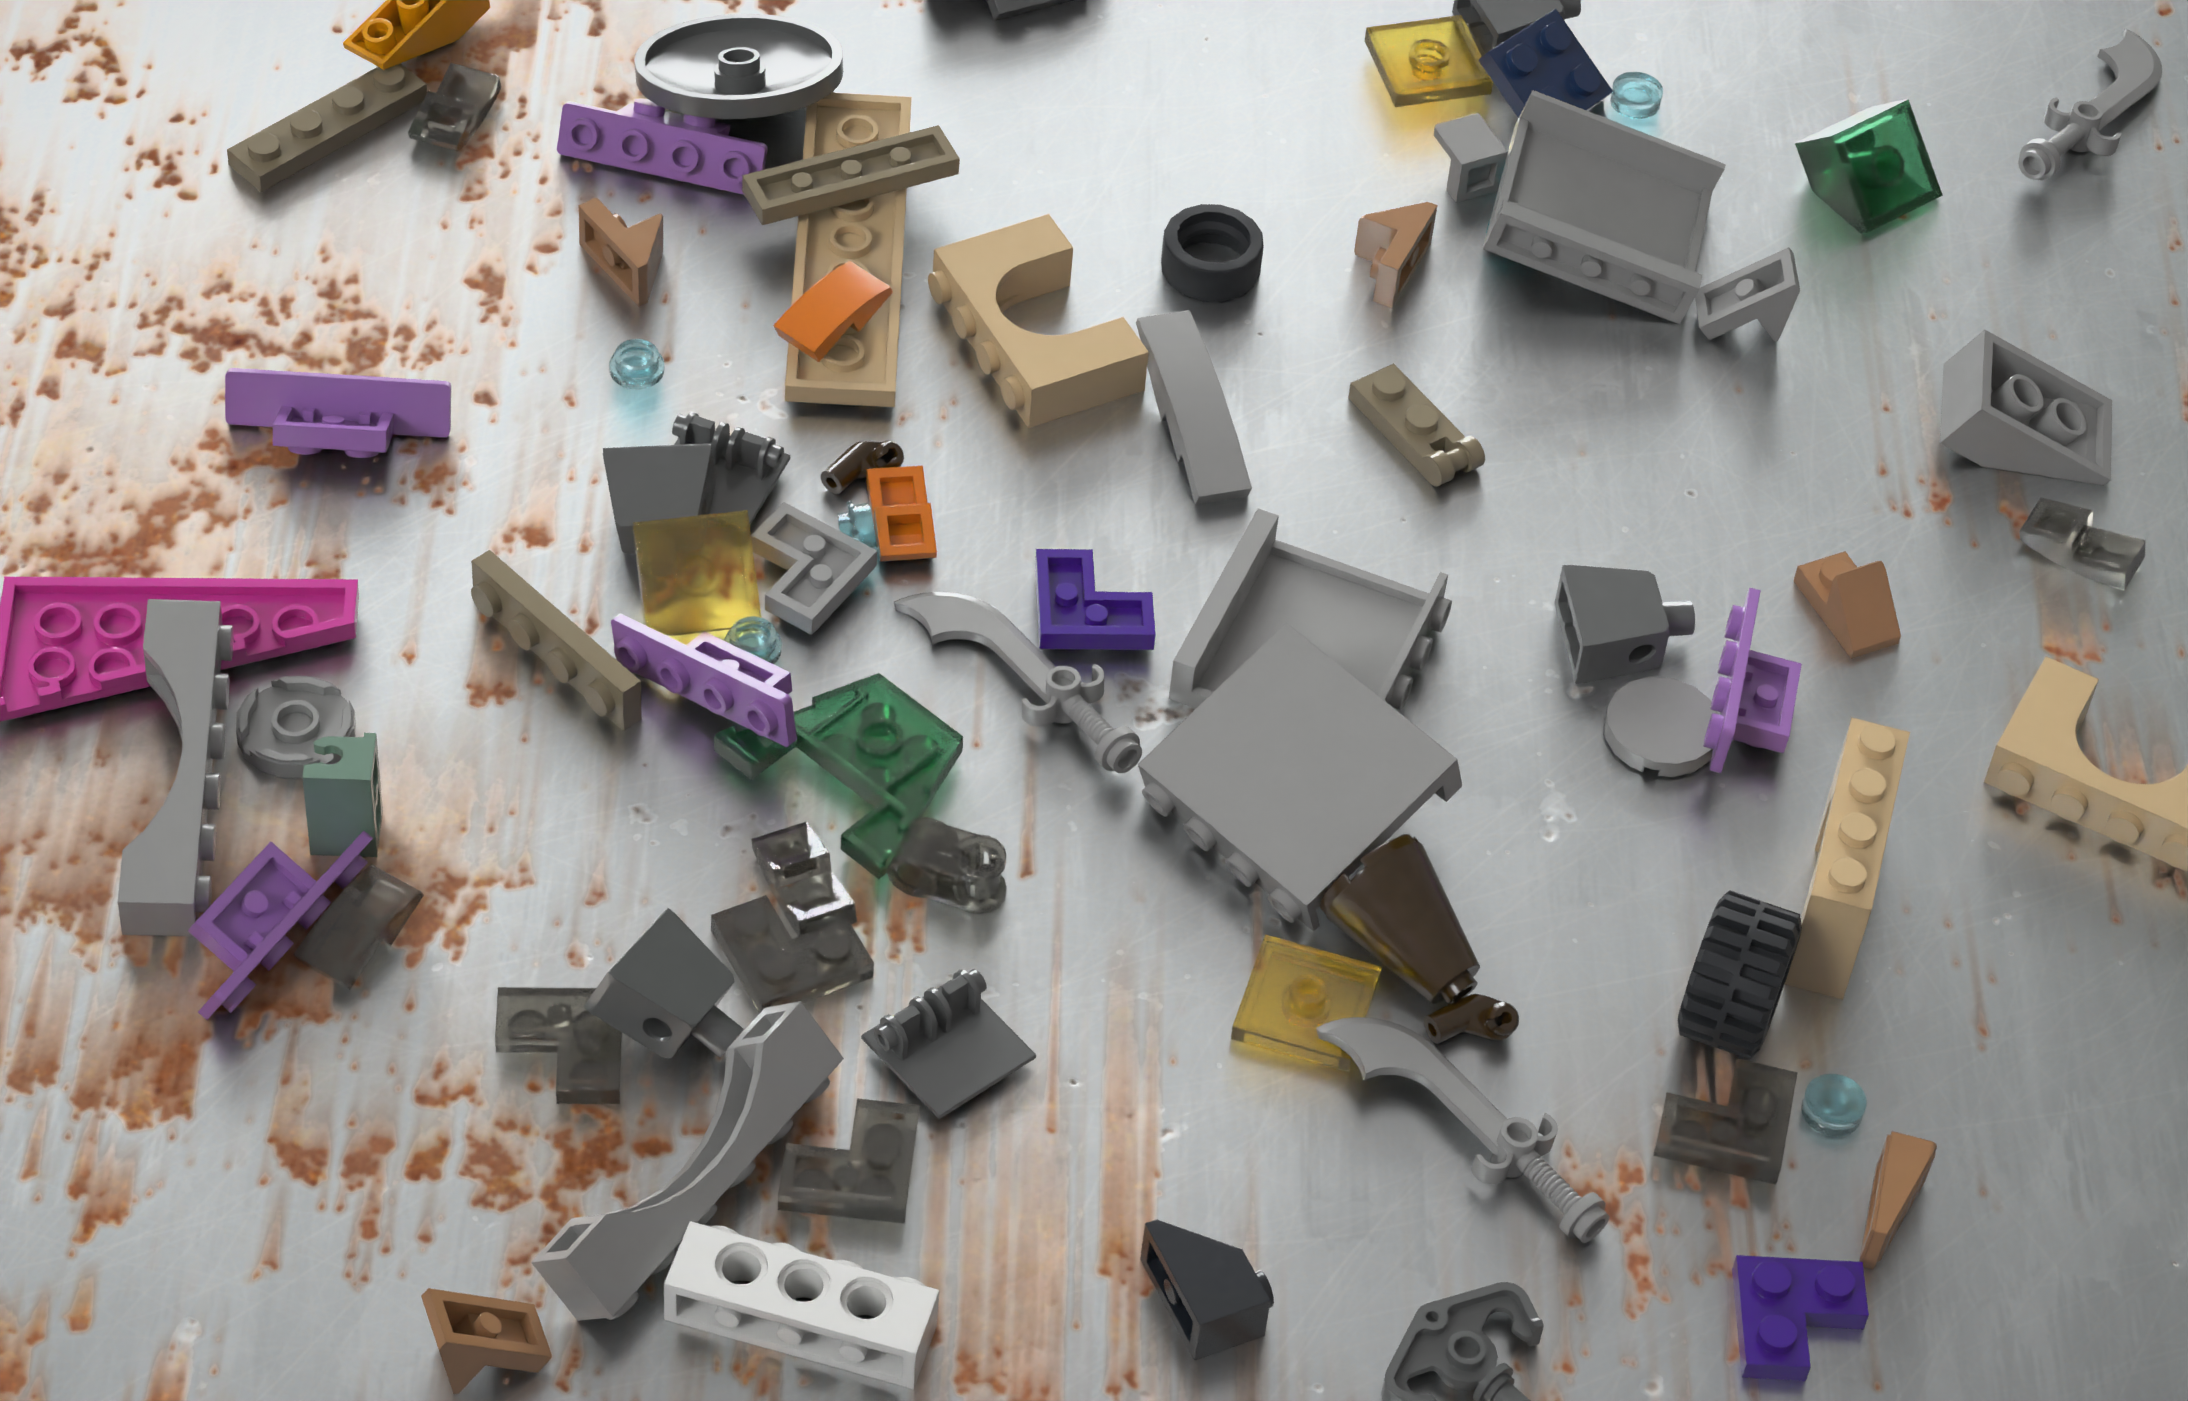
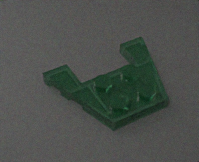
M880 673L812 697V705L794 711L797 740L788 747L765 736H760L750 729L736 732L733 726L721 730L714 735V751L751 780L792 749L798 748L874 807L872 811L841 834L840 850L877 879L882 878L887 873L963 750V736Z

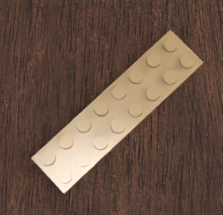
M832 92L822 100L807 106L803 160L909 133L912 97ZM907 188L798 216L791 306L819 280L848 261L853 262L890 286L893 293L859 332L849 327L820 362H817L788 342L785 401L895 407Z

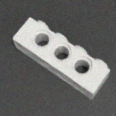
M690 1221L664 1282V1320L910 1389L915 1387L937 1327L938 1289L927 1287L913 1278H894L865 1270L858 1264L848 1260L833 1261L807 1254L786 1243L771 1244L742 1236L725 1226L717 1225L710 1227ZM743 1280V1281H748V1282H750V1283H748V1284H735V1283H732V1282ZM809 1298L812 1300L808 1302H800L794 1299ZM859 1315H870V1316H874V1317H876V1318H873V1319H861V1318H858V1317H856V1316H859Z

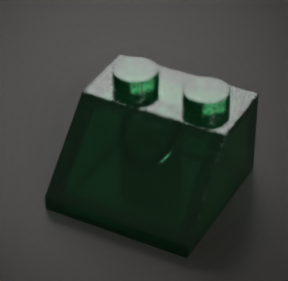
M1909 99L1867 108L1795 143L1812 192L1861 234L1868 233L1943 196Z

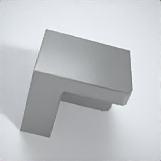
M1476 113L1436 124L1434 137L1451 158L1446 191L1455 203L1498 192L1508 151L1481 115Z

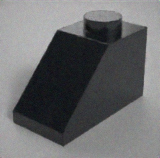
M1158 1219L1145 1223L1140 1260L1194 1361L1265 1336L1269 1308L1274 1305L1272 1288L1266 1275L1261 1270L1254 1271L1243 1249Z

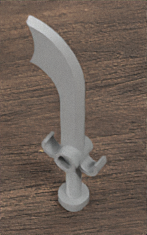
M2124 29L2122 34L2123 40L2113 47L2100 49L2097 57L2111 67L2116 81L2091 101L2076 102L2070 113H2064L2057 110L2059 103L2057 97L2050 100L2044 117V123L2050 129L2058 131V133L2048 141L2038 138L2031 140L2023 146L2020 151L2018 164L2021 172L2027 178L2032 180L2049 179L2060 168V156L2069 149L2076 152L2090 150L2101 156H2110L2116 152L2122 134L2116 133L2113 137L2101 135L2098 131L2155 88L2162 77L2161 61L2154 49L2144 39L2134 32Z
M929 592L907 596L894 601L896 611L912 616L925 626L931 636L932 644L950 639H966L982 643L996 652L1046 702L1044 706H1035L1028 699H1022V718L1027 724L1043 727L1053 722L1070 723L1074 721L1098 745L1095 751V759L1107 771L1125 773L1139 762L1142 756V748L1140 747L1138 735L1127 726L1113 729L1088 704L1097 702L1104 695V671L1100 666L1096 664L1092 666V682H1081V675L1076 669L1069 666L1056 667L998 609L971 596L949 592Z
M1353 1017L1334 1020L1316 1028L1319 1039L1341 1048L1355 1061L1361 1071L1363 1081L1380 1075H1398L1415 1080L1433 1092L1492 1152L1491 1163L1486 1161L1482 1154L1475 1156L1471 1171L1478 1180L1487 1184H1497L1506 1177L1515 1178L1524 1174L1563 1212L1564 1216L1559 1228L1570 1239L1578 1237L1583 1243L1595 1238L1607 1225L1610 1216L1604 1211L1606 1203L1594 1192L1583 1197L1579 1196L1540 1157L1550 1152L1558 1131L1557 1123L1550 1115L1544 1113L1538 1131L1534 1124L1527 1119L1521 1117L1507 1119L1436 1047L1421 1035L1399 1024L1376 1018Z

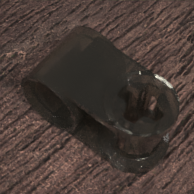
M916 818L910 823L887 870L889 880L903 893L913 897L935 900L973 914L993 912L1003 904L1007 894L1006 882L1001 875L1007 861L1004 846L991 836L975 834L955 828L934 818ZM984 852H987L989 855V864L984 863ZM970 885H975V897H972L970 894Z

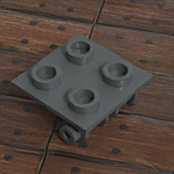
M690 412L687 416L678 414L672 428V434L678 436L674 445L711 443L716 467V484L708 521L746 533L788 464L790 455L784 453V447L776 445L774 438L754 435L745 432V429L736 427L730 436V426L728 423L721 422L715 431V422L699 417L697 413Z
M972 969L969 972L965 970L955 972L952 980L937 989L929 988L924 992V997L917 996L910 1000L908 1007L895 1015H885L880 1019V1024L861 1036V1039L938 1119L1036 1058V1054L981 999V993L987 989V985L983 976L976 969Z

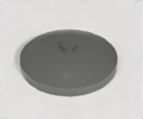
M766 14L717 15L673 25L654 34L643 42L638 48L634 59L636 85L647 99L663 108L678 113L716 119L767 117L807 107L831 94L841 83L844 72L842 46L828 31L802 20Z

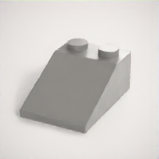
M1983 330L1944 363L1940 444L1982 467L2104 486L2111 481L2112 400L1989 331Z

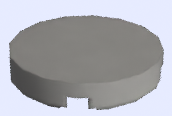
M285 676L271 681L272 687L264 689L260 693L257 688L247 695L238 709L236 717L237 744L245 760L261 772L280 778H302L304 765L319 762L335 764L341 760L342 757L337 754L322 755L315 753L313 743L317 739L327 736L355 737V710L350 701L348 703L341 696V690L331 682L311 676Z
M1646 677L1630 681L1615 691L1606 709L1604 736L1613 753L1628 766L1642 772L1644 767L1659 770L1658 776H1680L1693 773L1710 761L1713 749L1703 747L1710 717L1712 713L1718 714V712L1710 710L1712 701L1692 685L1674 678Z

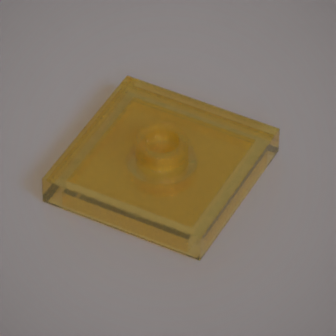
M1462 15L1366 27L1364 42L1395 107L1490 95L1492 93L1493 81L1478 61L1482 56Z
M748 510L633 522L632 531L644 625L666 636L761 626L762 618Z
M1265 934L1232 1026L1231 1039L1349 1072L1353 1059L1336 1045L1319 1039L1316 1028L1325 1023L1343 1018L1368 1017L1380 980L1382 967Z

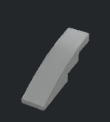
M1190 310L1137 318L1136 325L1140 340L1149 351L1147 368L1161 421L1167 420L1176 458L1178 463L1184 462L1194 504L1199 505L1248 497L1252 486L1238 436L1211 358Z

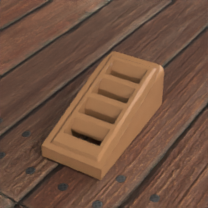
M1891 1131L1890 1135L1887 1134L1875 1167L1859 1262H1863L1864 1268L1874 1270L1876 1264L1881 1261L1926 1181L1936 1155V1143Z

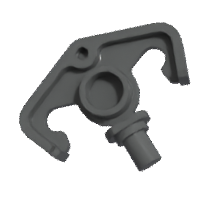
M1500 1282L1420 1306L1386 1370L1381 1392L1382 1401H1437L1432 1394L1415 1393L1407 1385V1381L1410 1378L1428 1371L1437 1372L1440 1379L1447 1386L1455 1390L1469 1391L1476 1389L1473 1394L1475 1401H1530L1513 1385V1369L1506 1363L1496 1366L1498 1359L1496 1347L1482 1331L1491 1314L1503 1312L1509 1315L1513 1321L1511 1331L1514 1335L1523 1341H1527L1529 1346L1538 1345L1544 1324L1524 1289L1514 1283Z

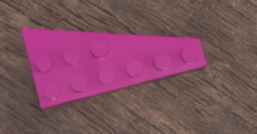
M4 576L0 603V722L150 687L147 682L143 651L148 599L220 601L223 625H233L234 635L232 661L221 660L222 670L356 638L359 603L358 579Z

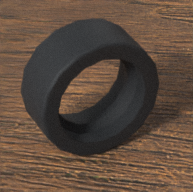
M1200 204L1185 208L1170 219L1164 230L1161 253L1162 273L1170 286L1183 295L1194 299L1223 302L1241 297L1254 287L1260 276L1264 249L1263 233L1252 218L1240 210L1228 206ZM1199 243H1217L1231 248L1240 254V257L1224 263L1206 262L1192 257L1184 249Z

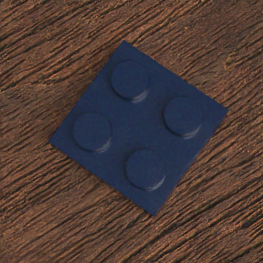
M1556 8L1491 49L1478 60L1518 118L1532 90L1586 111L1613 93L1607 81Z

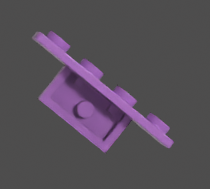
M635 99L634 104L630 103L617 112L575 102L564 104L562 107L557 152L565 156L744 194L742 192V175L764 170L767 146L763 143L729 136L730 125L715 122L716 118L665 111V108L653 103L649 99Z
M230 368L225 374V420L231 425L273 427V446H286L290 452L296 454H316L321 452L322 449L344 450L345 454L351 457L369 458L376 456L379 452L386 453L393 434L447 437L451 431V383L439 380Z
M1750 587L1743 607L1733 605L1729 614L1724 637L1734 641L1726 640L1717 671L1719 674L1726 675L1727 678L1719 676L1710 710L1718 711L1720 715L1712 713L1703 747L1713 749L1709 770L1717 773L1722 772L1732 740L1743 742L1753 747L1784 753L1791 731L1802 664L1750 650L1761 590Z
M619 614L611 620L616 660L630 672L655 682L670 692L677 693L709 709L711 712L722 715L752 730L756 734L765 736L785 747H788L797 740L792 698L788 695L793 691L790 672L705 631L685 645L623 614Z
M363 831L318 881L314 880L270 841L196 920L188 932L234 971L198 1011L201 1016L208 1020L221 1005L231 1013L256 986L247 977L260 963L269 971L294 944L285 936L287 932L297 922L307 930L330 905L331 902L323 895L330 885L335 882L344 889L368 862L359 854L373 839L367 832Z

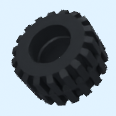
M1731 890L1719 899L1701 942L1679 1010L1677 1021L1681 1036L1749 1060L1761 1049L1802 931L1800 914Z

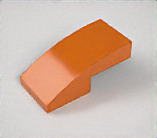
M848 261L827 274L807 290L773 326L779 337L817 362H820L849 327L859 332L893 291L890 286L853 262Z
M923 465L867 469L868 499L880 561L936 558L937 548L931 503L927 501Z

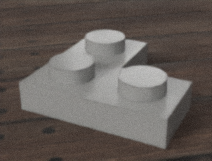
M785 502L751 535L752 552L788 570L765 594V610L811 635L877 566V550Z

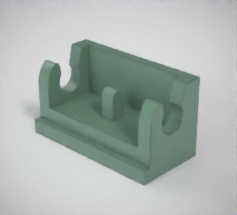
M364 733V737L327 736L317 739L313 743L315 753L322 755L333 753L342 758L335 764L319 762L304 765L302 779L310 855L341 856L353 841L365 831L373 839L359 855L362 857H377L383 814L377 734Z

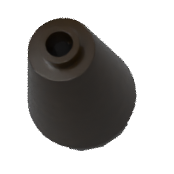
M1403 834L1372 850L1360 859L1365 867L1352 880L1344 873L1324 894L1319 907L1326 915V918L1432 1004L1445 1000L1449 1005L1466 997L1477 986L1478 982L1474 979V976L1479 971L1480 965L1423 844L1415 836L1413 838L1410 834Z

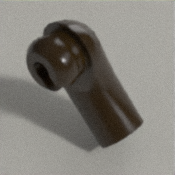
M893 441L857 442L821 473L820 478L828 491L833 494H840L856 479H866L867 469L900 467L904 461V453L900 445Z
M1471 994L1426 1015L1423 1022L1429 1038L1436 1044L1462 1032L1494 1041L1508 1038L1517 1029L1519 1015L1518 1011L1510 1003L1481 994Z

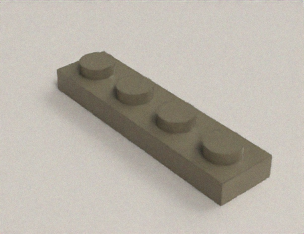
M401 63L385 70L376 67L228 148V165L260 192H263L428 100L427 84Z
M937 125L742 175V192L760 223L766 225L958 175L960 158L940 126Z
M491 550L486 551L471 561L473 580L471 596L482 614L487 617L493 616L510 631L511 636L521 648L525 650L531 649L547 663L551 673L560 682H568L580 692L591 709L599 716L606 715L623 731L642 720L641 681Z

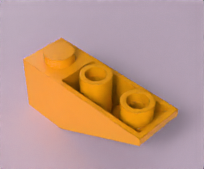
M386 0L343 42V46L350 52L385 70L459 40L491 8L489 0Z

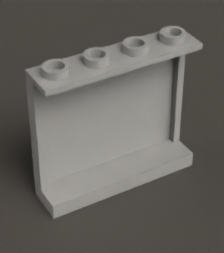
M1532 90L1514 126L1483 249L1680 324L1700 289L1702 275L1696 273L1697 262L1712 191L1724 172L1726 164Z
M1258 508L1173 660L1169 699L1197 708L1287 622L1393 708L1402 710L1413 683V678L1409 676L1413 669L1422 671L1432 647L1433 639L1429 638L1432 630L1442 632L1448 619L1452 600L1444 598L1448 574L1439 573L1430 593L1415 589L1275 540L1279 515Z
M1287 622L1138 763L1145 786L1142 794L1157 812L1163 816H1167L1172 812L1185 823L1183 828L1195 844L1205 851H1209L1212 847L1226 858V866L1240 882L1248 887L1255 882L1269 894L1267 897L1268 901L1284 919L1293 923L1298 918L1313 932L1320 926L1316 909L1319 907L1324 894L1342 874L1345 873L1349 878L1362 865L1361 858L1386 842L1434 794H1437L1447 802L1462 787L1459 764L1456 757Z

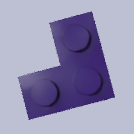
M1036 549L1035 577L1039 649L1154 650L1156 632L1152 592L1095 591L1093 549Z
M1736 1255L1732 1275L1742 1378L1806 1381L1811 1368L1807 1327L1864 1330L1869 1313L1863 1262Z

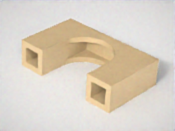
M1050 214L934 249L933 273L928 275V285L933 299L937 304L943 303L952 316L953 324L959 337L962 339L967 338L976 351L977 359L983 372L994 377L1001 388L1006 405L1011 410L1016 409L1028 428L1145 391L1149 351L1124 317L1069 334L1043 335L1024 330L1004 316L1003 312L1019 302L1070 287L1073 246Z
M2045 656L1995 747L1984 783L2188 872V764L2181 773L2172 779L2154 784H2136L2122 781L2099 770L2083 754L2076 739V734L2086 717L2099 679Z
M1851 717L1821 820L1815 851L1819 852L1801 915V935L1785 985L1842 1000L1844 998L1873 906L1910 735L1908 731Z

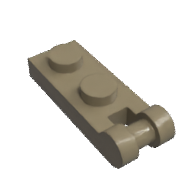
M1394 363L1350 383L1348 399L1433 486L1437 487L1452 480L1454 473L1459 470L1470 472L1484 465L1485 454L1479 441L1473 436L1465 437Z

